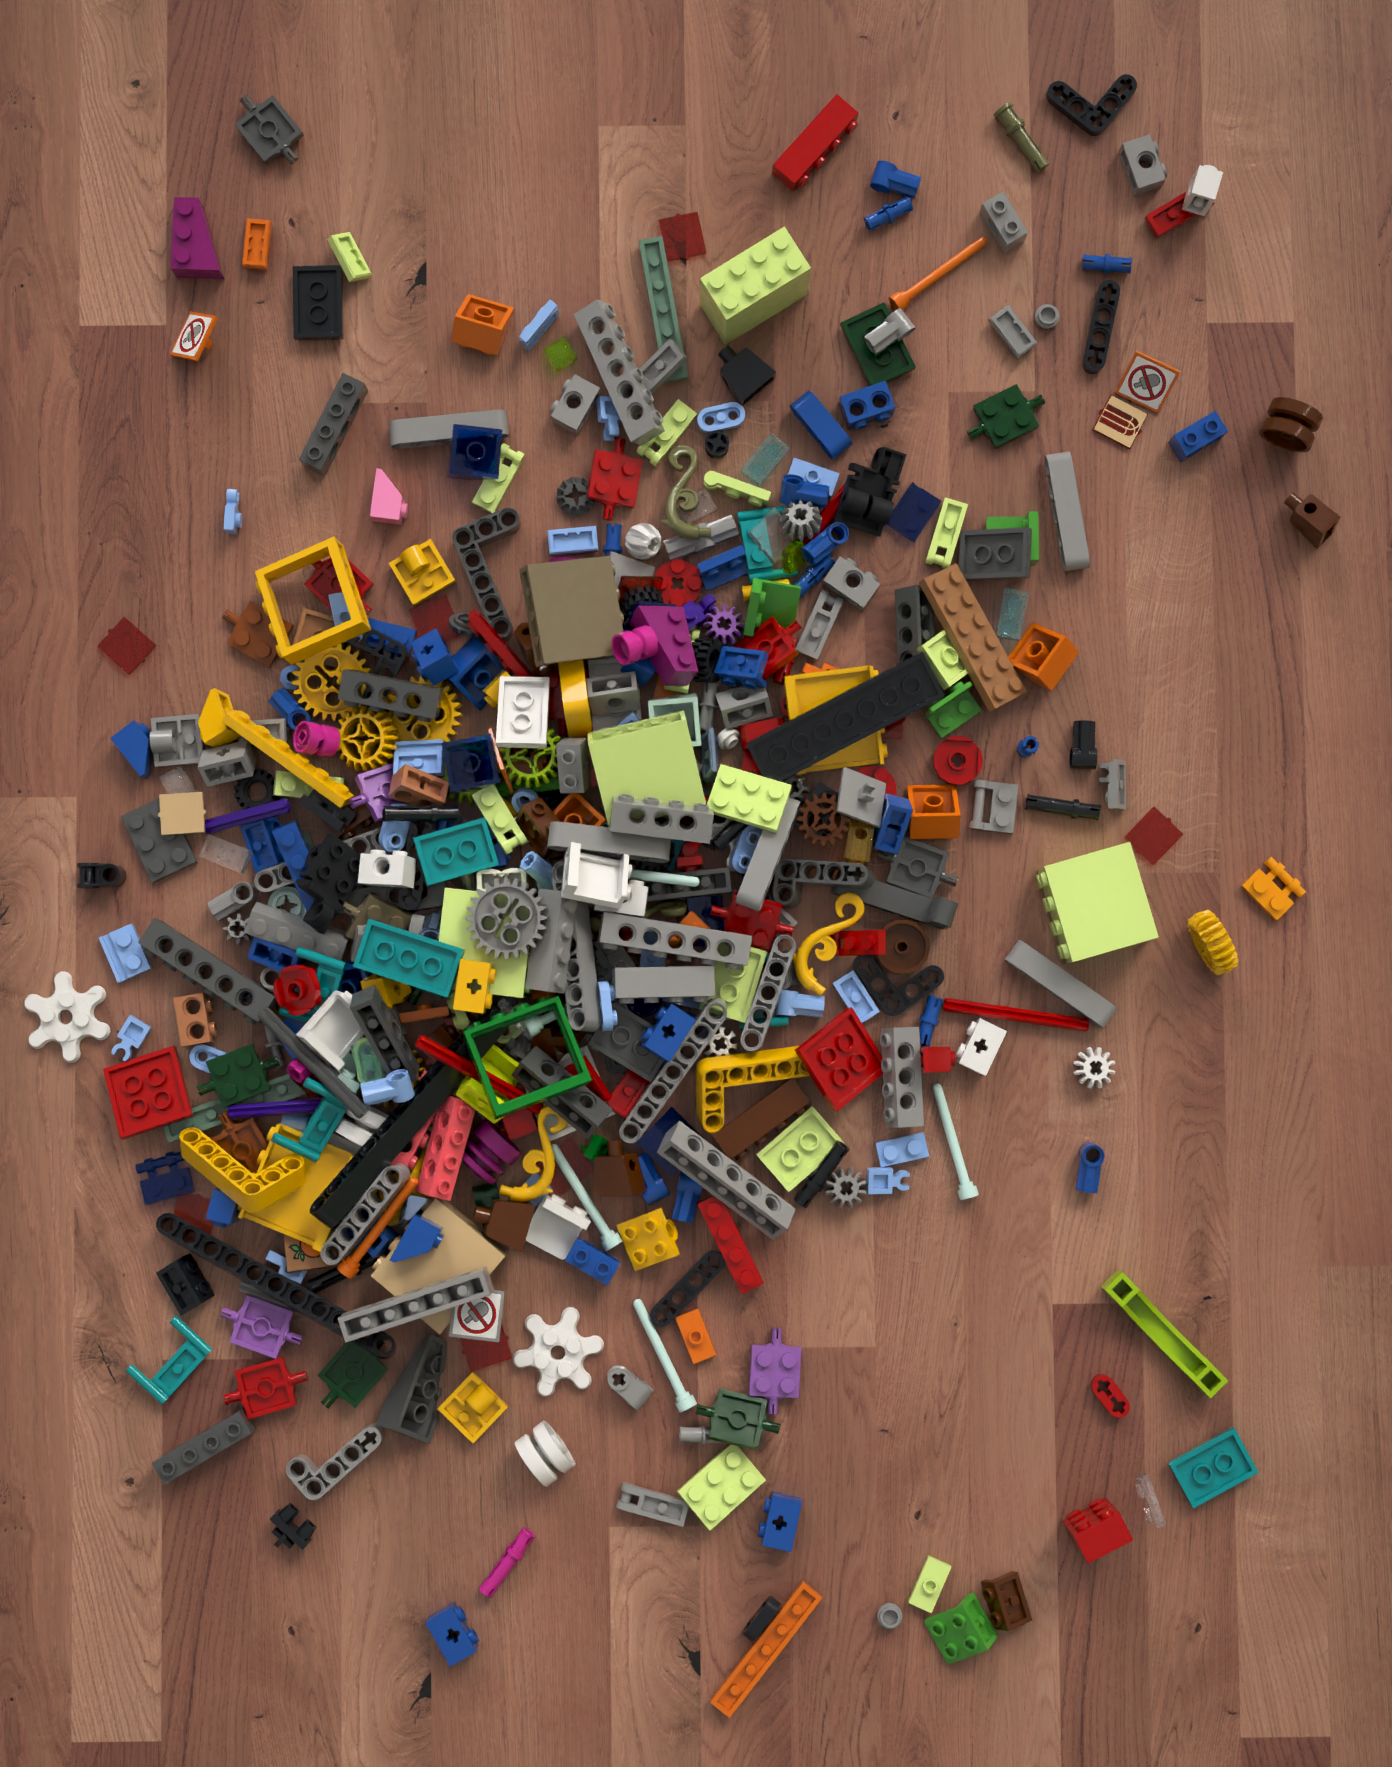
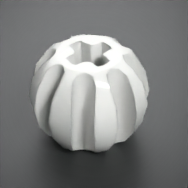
M639 523L632 526L626 534V548L637 559L647 560L654 557L661 548V535L651 524Z
M720 1026L719 1034H715L708 1043L710 1050L703 1053L707 1058L712 1052L716 1056H721L722 1054L731 1055L728 1052L730 1048L738 1050V1043H730V1039L735 1037L736 1034L731 1031L728 1036H725L724 1029L726 1026ZM723 1037L725 1039L724 1044L727 1047L725 1050L721 1048L719 1051H716V1045L713 1041Z

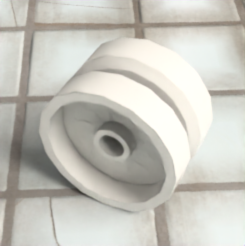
M370 1105L367 1106L368 1112L360 1119L347 1108L345 1113L354 1118L355 1121L342 1117L335 1131L362 1147L389 1116Z
M543 1420L533 1428L534 1438L524 1434L515 1441V1446L534 1476L544 1486L548 1487L558 1478L556 1469L566 1473L576 1463L560 1436Z

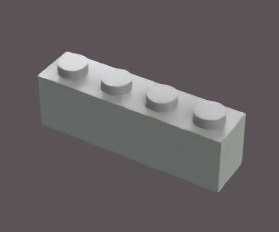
M539 889L538 897H543L542 901L538 903L539 906H547V909L541 912V915L548 917L547 920L541 921V924L546 926L547 930H539V933L544 938H535L534 941L537 947L531 946L526 989L555 993L565 992L577 900L562 898V891Z
M256 902L245 929V934L293 950L302 947L340 961L344 956L349 937L345 936L346 931L329 926L325 934H320L303 921L304 917Z
M714 966L612 969L614 999H619V1004H633L634 999H644V1003H659V998H669V1003H682L684 998H693V1002H708V997L715 996Z

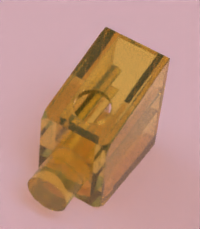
M855 819L848 826L849 830L846 834L842 862L860 863L867 867L870 860L874 826Z

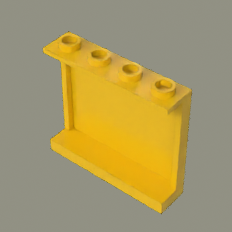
M872 665L783 676L788 720L878 674V670H874ZM885 728L796 773V775L877 763L884 764V758H888L887 745L882 743L881 734L885 733Z
M283 1123L277 1124L276 1127L272 1126L266 1138L267 1141H270L266 1151L262 1149L256 1162L260 1165L257 1173L288 1155H298L271 1142L275 1132L298 1143L302 1131ZM327 1142L316 1163L301 1156L304 1159L305 1183L301 1187L256 1213L247 1212L238 1205L237 1210L240 1211L238 1218H247L313 1246L312 1249L321 1252L323 1245L330 1238L334 1227L328 1228L310 1214V1207L352 1159L355 1153Z

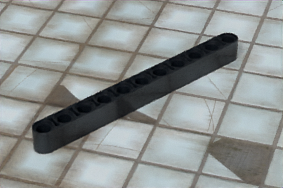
M492 1004L491 1009H486L484 1014L478 1013L468 1026L478 1021L481 1024L491 1021L490 1017L502 1012ZM508 1027L474 1039L481 1059ZM465 1028L447 1049L473 1063L463 1038V1032L467 1030ZM437 1060L413 1087L414 1097L406 1102H401L313 1202L310 1207V1214L328 1228L336 1226L368 1190L379 1174L388 1167L462 1082L466 1075Z
M164 1213L158 1217L156 1221L157 1230L168 1240L343 1337L341 1329L336 1328L334 1323L339 1316L347 1312L344 1309L172 1213ZM166 1221H175L173 1230L167 1232L163 1230V1225ZM189 1232H195L197 1234L196 1240L190 1244L185 1243V1235ZM209 1245H218L216 1254L212 1256L206 1255V1248ZM232 1256H238L240 1258L239 1264L234 1268L228 1267V1259ZM253 1268L261 1269V1275L256 1280H251L248 1276ZM275 1280L283 1282V1287L278 1292L270 1290V1285ZM296 1292H302L305 1296L304 1301L300 1304H293L291 1301L293 1294ZM318 1304L326 1306V1312L322 1316H315L313 1314V1309ZM383 1331L370 1334L365 1341L358 1339L350 1341L381 1359H389L396 1352L394 1339ZM387 1340L391 1343L392 1347L389 1352L381 1353L378 1351V1345L381 1341Z

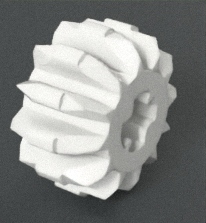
M1091 1047L1086 1048L1087 1056L1079 1052L1078 1057L1082 1061H1073V1065L1080 1066V1069L1073 1071V1074H1082L1078 1082L1083 1084L1087 1080V1088H1092L1094 1081L1097 1088H1102L1101 1079L1109 1084L1111 1080L1106 1075H1115V1071L1109 1069V1066L1114 1065L1115 1061H1106L1110 1053L1105 1052L1101 1056L1102 1048L1097 1047L1094 1053ZM1090 1063L1099 1064L1097 1066V1069L1099 1070L1098 1073L1090 1072V1070L1092 1069Z

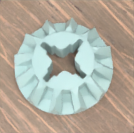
M282 887L272 893L268 906L278 909V907L286 903L287 896L290 903L298 904V906L291 908L290 912L301 917L306 915V909L296 888Z

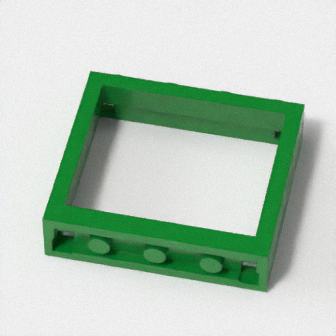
M551 995L544 996L537 1000L538 1004L530 1007L528 1004L520 1005L513 1009V1013L505 1015L504 1012L490 1017L491 1021L481 1024L480 1021L474 1022L472 1025L467 1026V1030L463 1032V1038L495 1120L590 1084L592 1079L559 996L554 998ZM552 1010L578 1075L499 1104L474 1039Z

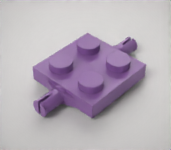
M393 763L358 774L354 778L361 795L349 798L350 807L355 808L365 804L374 822L383 820V806H390L393 803L404 804L388 797L393 776Z
M249 1294L246 1295L243 1306L238 1312L224 1307L220 1315L221 1318L234 1321V1330L229 1341L230 1343L274 1359L278 1358L281 1347L286 1341L300 1346L301 1340L304 1337L290 1331V1323L295 1311Z
M772 1328L771 1343L764 1345L751 1344L748 1395L767 1398V1414H778V1399L785 1397L799 1398L801 1347L787 1346L781 1343L782 1328Z

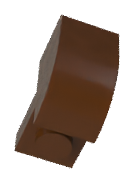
M554 1020L544 1025V1028L540 1030L541 1033L534 1036L532 1049L535 1046L539 1047L555 1062L559 1063L568 1051L557 1021ZM572 1029L578 1044L586 1035V1032Z

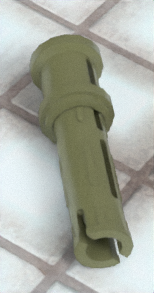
M1008 102L999 108L993 116L995 119L1000 120L1006 129V135L1013 137L1036 172L1039 173L1050 163L1024 128L1025 121L1019 119L1012 109L1013 104Z

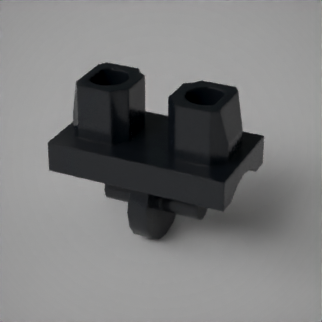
M292 1503L286 1505L282 1510L278 1509L270 1518L276 1525L272 1533L278 1538L274 1545L278 1548L281 1543H284L290 1549L296 1543L303 1550L312 1540L310 1537L317 1527L308 1519L298 1527L292 1520L299 1511Z

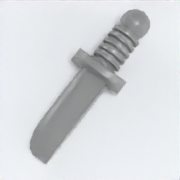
M264 1025L268 1039L265 1049L271 1048L272 1058L278 1057L280 1066H277V1068H280L284 1063L279 1046L283 1044Z

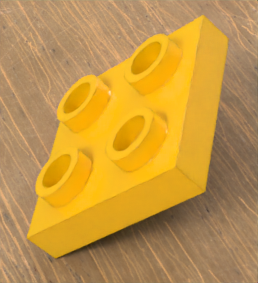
M431 539L420 545L417 544L407 548L400 554V557L389 562L390 567L413 606L418 605L456 582Z
M662 1208L616 1225L635 1271L680 1254L675 1243L678 1238L677 1228L672 1220H666Z
M472 1372L437 1409L467 1439L474 1443L508 1408V1405Z

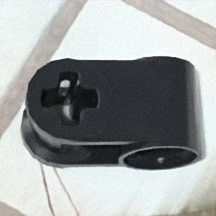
M77 863V868H79L77 888L119 887L126 881V871L121 866L109 863ZM115 869L117 873L116 879L110 882L108 873L110 870Z

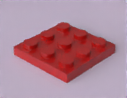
M847 1007L794 1050L833 1112H838L883 1074L881 1069L882 1055L852 1007Z
M175 1046L103 1069L120 1139L125 1140L194 1117Z

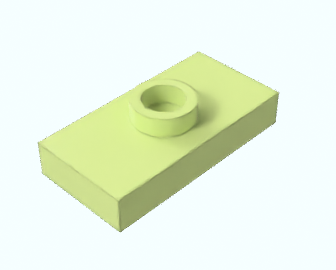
M350 232L331 235L327 239L349 282L368 279L372 275Z
M928 1555L908 1599V1603L932 1613L951 1570V1565Z

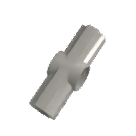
M732 515L709 524H697L699 528L711 527V537L690 540L677 535L664 540L663 543L670 561L683 558L692 553L706 552L714 548L718 543L739 536Z

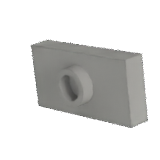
M1009 305L989 318V323L1016 359L1037 345V341Z

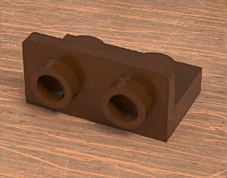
M539 797L522 805L515 821L527 840L544 859L550 856L553 851L547 848L550 822H560V820L544 800Z
M1012 1571L994 1580L985 1579L981 1581L982 1594L990 1611V1621L996 1630L1009 1632L1032 1621L1018 1572Z

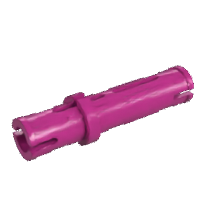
M523 1527L515 1540L507 1545L505 1548L506 1552L479 1587L480 1592L486 1597H493L518 1560H522L524 1557L523 1553L536 1537L532 1531Z

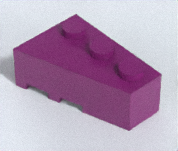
M174 197L171 270L177 278L225 279L206 212L199 198Z
M638 606L628 622L631 627L635 628L644 625L650 626L655 632L659 648L657 654L652 656L650 661L664 686H687L697 674L698 668L684 607Z

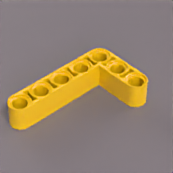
M584 660L558 663L569 738L588 737L587 733L593 732V724L588 701Z
M799 1046L716 1056L700 1060L696 1065V1114L704 1130L709 1133H715L721 1130L724 1125V1087L810 1076L794 1051Z
M191 1127L182 1130L179 1134L181 1156L247 1212H259L305 1183L304 1159L299 1155H288L253 1175L201 1130Z

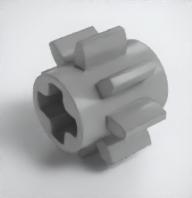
M238 914L235 920L228 917L227 919L230 923L228 927H223V930L228 931L230 934L227 936V940H232L235 937L236 943L241 945L244 938L251 941L250 936L245 934L249 918L243 921L242 914ZM239 923L240 926L244 927V931L240 933L234 931L235 927H239Z
M524 1037L511 1038L503 1052L520 1063L531 1051L532 1043Z

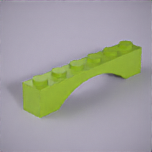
M1117 1269L1100 1286L1206 1396L1212 1398L1228 1382L1214 1365L1161 1314L1122 1271Z

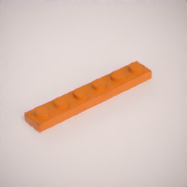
M802 1580L712 1696L710 1703L730 1718L822 1600V1595Z

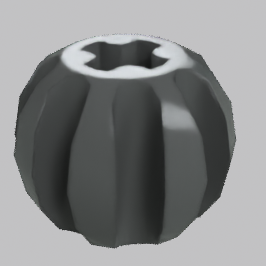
M794 774L790 778L781 781L790 785L792 783L796 785L795 789L799 792H793L792 795H789V798L801 801V805L806 800L802 793L810 794V786L802 785L803 782L808 780L804 775L797 779Z

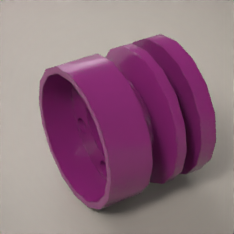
M485 1118L474 1130V1133L479 1138L478 1143L470 1138L467 1139L466 1144L471 1150L469 1151L465 1148L462 1160L476 1176L494 1185L498 1179L491 1171L494 1170L500 1176L505 1173L499 1162L502 1160L511 1166L523 1153L508 1137L503 1136L501 1130Z

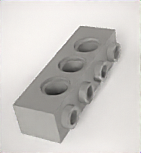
M619 794V797L613 796L609 830L612 832L710 844L714 813L713 809H710L706 804L695 803L694 806H686L684 802L677 800L662 803L659 802V799L653 797H644V800L634 799V796L629 794ZM635 809H639L644 814L640 819H633L630 817V813ZM658 813H666L669 816L662 823L655 820V816ZM684 816H691L693 822L688 826H684L680 823V819Z
M919 1027L881 1028V1069L884 1081L882 1093L885 1102L883 1117L886 1127L924 1126ZM898 1048L900 1049V1052H901V1053H900V1057L898 1056ZM900 1073H901V1075H902L901 1082H900V1080H899V1074H900ZM901 1097H902V1099H903V1105H902V1107H901V1105H900V1099H901Z

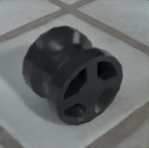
M713 431L705 439V452L712 459L723 458L729 448L728 437L721 431Z

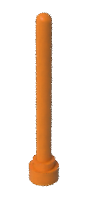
M980 237L907 291L895 292L888 298L893 309L901 308L903 311L907 309L912 298L986 246L987 239Z
M412 1177L408 1180L352 1256H348L339 1263L337 1269L341 1274L350 1279L355 1277L359 1271L360 1260L418 1185L417 1178Z

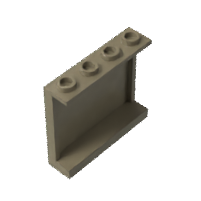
M611 556L528 564L519 569L536 668L555 663L614 656L611 642L614 635L623 632L624 616L619 608L620 593L615 585L614 576L616 571L614 563L611 562Z

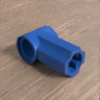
M878 161L870 187L878 192L889 193L891 191L915 199L922 177L898 170L897 166L890 162Z
M794 474L784 475L782 478L780 502L789 506L790 502L797 505L801 499L803 504L811 501L813 506L826 508L830 486L806 482L802 477Z
M835 522L825 528L819 535L800 549L804 559L814 566L835 548L846 542L849 537L847 526L841 522ZM831 531L837 533L838 541L832 537Z
M284 687L277 690L268 701L280 716L286 719V722L294 731L296 729L295 722L301 716L306 717V721L314 722L312 717Z
M1087 1142L1079 1150L1080 1160L1075 1190L1097 1193L1101 1165L1105 1154L1103 1149L1097 1144ZM1095 1148L1097 1150V1157L1092 1161L1087 1160V1151Z
M647 1152L638 1156L646 1187V1192L642 1193L648 1206L671 1194L662 1176L658 1175Z
M682 1171L680 1172L676 1189L678 1193L672 1218L692 1223L698 1197L700 1198L703 1187Z

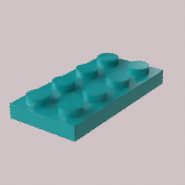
M368 919L353 967L450 998L459 971L460 959L463 958L465 949Z

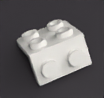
M545 1194L532 1216L526 1241L563 1260L567 1257L582 1229L586 1230L591 1221L586 1216L588 1212L577 1206L571 1208L565 1205L566 1200L555 1194L552 1197Z

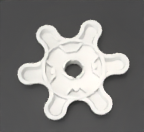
M62 971L54 977L55 991L52 996L43 998L37 994H30L24 1001L25 1008L29 1012L36 1013L41 1020L39 1028L29 1035L28 1042L35 1049H41L51 1041L58 1042L62 1047L63 1059L68 1063H74L81 1057L80 1042L83 1038L91 1036L97 1040H105L110 1035L109 1025L98 1021L94 1015L96 1006L105 1000L106 991L101 986H93L85 993H78L73 988L72 976L68 972ZM69 1010L72 1013L73 1018L70 1023L64 1024L61 1022L62 1011Z
M574 1307L564 1309L560 1321L555 1325L546 1324L537 1314H531L525 1320V1327L533 1336V1344L528 1349L516 1351L512 1361L518 1368L532 1366L538 1369L540 1379L537 1383V1392L541 1396L548 1397L552 1395L555 1391L556 1383L561 1379L571 1380L575 1387L581 1390L587 1389L591 1385L592 1379L590 1374L584 1369L583 1361L588 1355L600 1353L604 1348V1342L597 1335L582 1337L578 1334L576 1326L580 1314ZM554 1346H562L565 1349L563 1358L555 1359L551 1355V1349Z

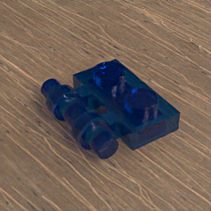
M174 1151L168 1152L166 1156L156 1159L151 1157L145 1159L143 1163L135 1165L138 1174L148 1173V1179L139 1181L145 1205L155 1204L195 1192L190 1168L179 1169L178 1162L185 1160L181 1156V1151L177 1153ZM169 1166V1173L158 1175L157 1168Z

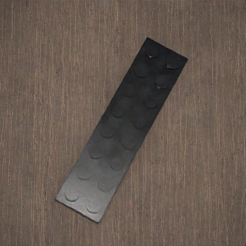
M921 651L745 744L762 776L781 782L945 695L924 653Z

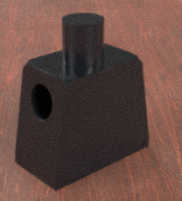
M728 345L718 354L725 363L720 369V376L735 401L742 406L776 377V371L748 348H744L740 353L736 354Z

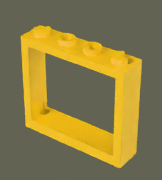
M331 537L255 571L258 580L255 582V585L264 599L262 607L271 621L269 629L272 635L276 637L278 643L276 651L280 658H284L291 665L371 630L344 546L335 537ZM331 556L351 620L291 646L270 582Z

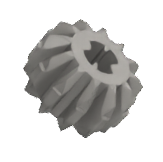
M800 499L797 505L790 502L789 508L783 509L780 525H782L784 535H789L792 541L798 537L802 543L805 537L812 540L813 534H819L822 517L818 507H813L811 501L803 504V501Z
M839 1167L840 1176L837 1177L833 1172L830 1176L835 1179L834 1182L826 1180L825 1184L833 1186V1189L826 1190L825 1194L831 1195L835 1193L830 1202L834 1204L840 1199L839 1208L842 1209L845 1201H847L848 1207L851 1209L853 1208L852 1199H855L859 1204L862 1202L857 1194L866 1195L867 1191L859 1189V1187L867 1183L865 1180L857 1182L862 1175L861 1172L858 1171L852 1177V1167L847 1169V1175L844 1174L843 1167ZM850 1181L852 1183L850 1185L851 1192L847 1194L845 1191L842 1194L840 1192L842 1190L840 1184L842 1182L847 1184Z

